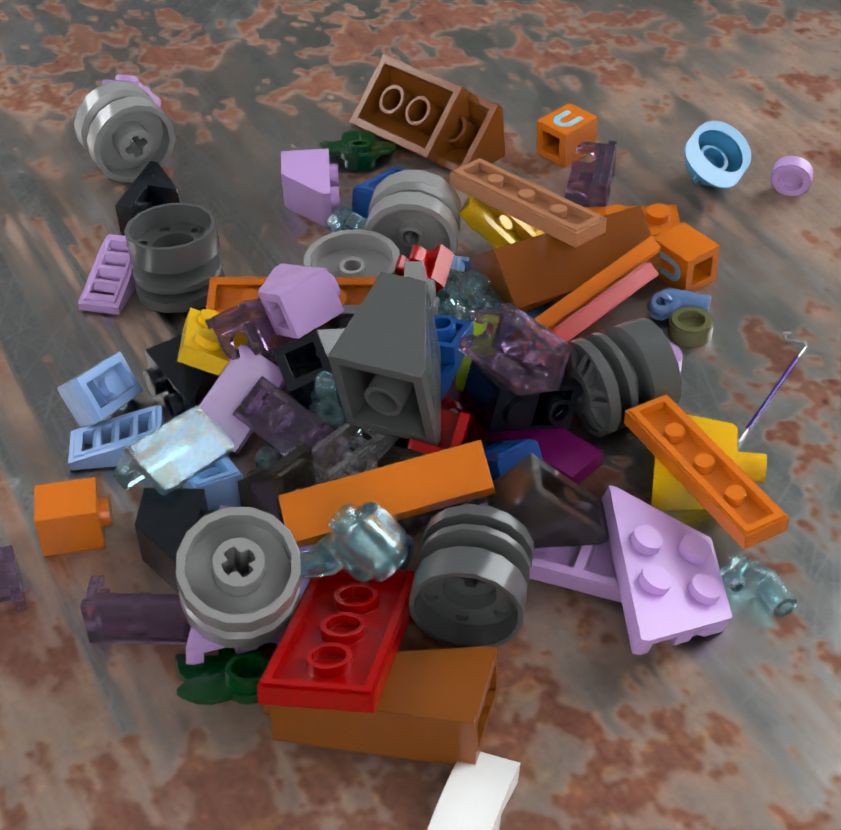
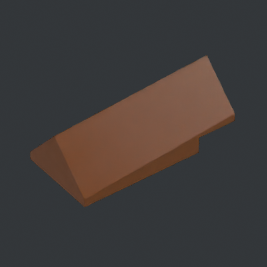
M384 54L382 55L350 123L451 171L479 158L492 164L505 156L502 106L470 93L459 85Z
M641 205L605 215L604 217L607 218L606 232L576 248L545 233L469 258V265L515 315H519L543 304L550 308L650 237L651 232ZM658 253L646 261V263L650 262L656 271L661 269L662 262Z

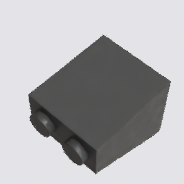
M381 272L328 354L346 422L349 425L438 446L441 440V349L427 282L412 277Z

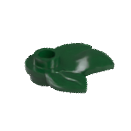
M349 130L342 134L341 140L323 141L319 144V148H329V155L341 157L347 169L369 170L375 167V160L379 156L394 153L396 151V144L388 141H377L375 135L368 131Z
M260 646L258 649L236 654L234 648L219 649L218 655L204 656V663L196 665L186 664V654H176V671L179 678L184 682L177 688L176 695L188 702L199 705H215L230 700L244 705L257 703V685L269 663L264 658V649Z

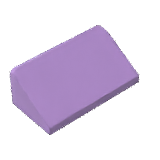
M241 344L191 417L190 423L200 432L238 455L285 385L280 368L250 347Z

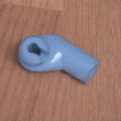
M667 288L654 293L647 303V311L652 318L659 321L669 320L671 313L682 307H698L709 313L711 295Z

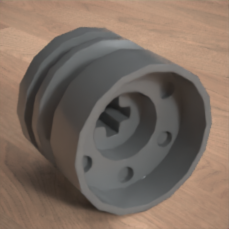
M168 203L146 209L128 221L124 233L129 257L134 265L132 272L140 303L151 310L163 313H182L189 311L190 307L199 309L207 304L210 277H225L222 269L223 261L218 251L220 242L217 223L213 213L205 207L196 204Z
M639 316L610 327L605 331V334L595 332L584 338L569 341L562 346L559 355V373L561 376L577 381L582 386L574 415L588 433L596 437H601L617 431V429L620 430L627 427L624 424L625 410L665 394L677 405L681 399L682 381L674 351L662 330L650 319Z
M464 504L449 507L433 516L423 533L422 547L418 556L419 566L414 573L409 596L410 615L418 628L434 640L455 648L499 647L514 639L523 626L527 601V585L530 581V568L533 561L534 541L526 526L511 514L484 505Z

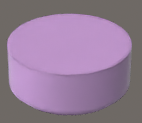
M782 157L773 166L770 177L771 184L777 192L783 195H802L811 186L814 174L813 168L808 161L801 157Z

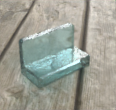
M196 405L126 447L112 477L125 491L146 478L161 495H167L229 455L235 444Z

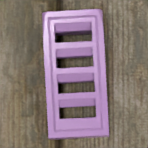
M108 234L103 241L78 301L79 310L120 315L136 288L132 272L134 265L129 257L125 236ZM100 292L115 293V294H114V295H107V294H100Z

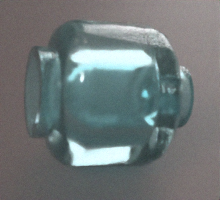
M368 501L357 507L349 502L340 508L328 522L327 526L332 530L327 541L329 555L358 581L366 582L371 579H375L377 582L384 581L398 569L408 554L404 548L407 541L405 529L377 502Z

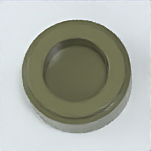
M698 307L679 308L672 312L669 317L668 335L672 341L682 346L699 347L705 345L712 339L714 319L710 313Z

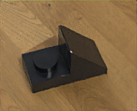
M150 161L115 205L122 236H125L124 230L128 221L138 213L158 205L180 203L176 186L158 162Z

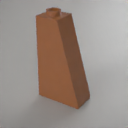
M479 646L397 652L375 713L263 704V711L265 715H269L271 718L273 740L454 766L457 761L476 765L499 692L498 647Z

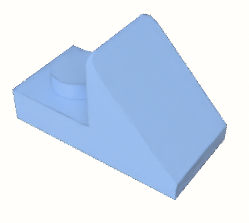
M120 351L57 387L58 392L80 427L90 426L102 421L143 391Z

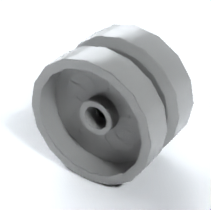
M113 81L100 85L86 95L77 109L74 122L77 140L103 174L117 182L133 183L150 161L158 162L163 168L172 155L175 143L173 124L143 88L132 82Z
M402 170L388 175L376 186L370 199L368 218L364 230L378 232L391 239L399 249V255L402 254L408 259L412 247L415 245H419L429 252L442 244L456 254L458 231L461 223V216L459 215L461 201L454 187L441 176L425 170Z
M362 229L341 230L324 235L312 243L304 254V266L326 268L333 277H378L381 272L398 275L395 272V267L400 255L399 249L394 242L378 232ZM319 326L321 329H333L332 326Z
M225 507L203 516L186 532L176 553V580L180 604L188 623L204 639L226 648L255 647L274 639L288 625L300 601L301 577L300 550L291 531L274 515L253 507Z

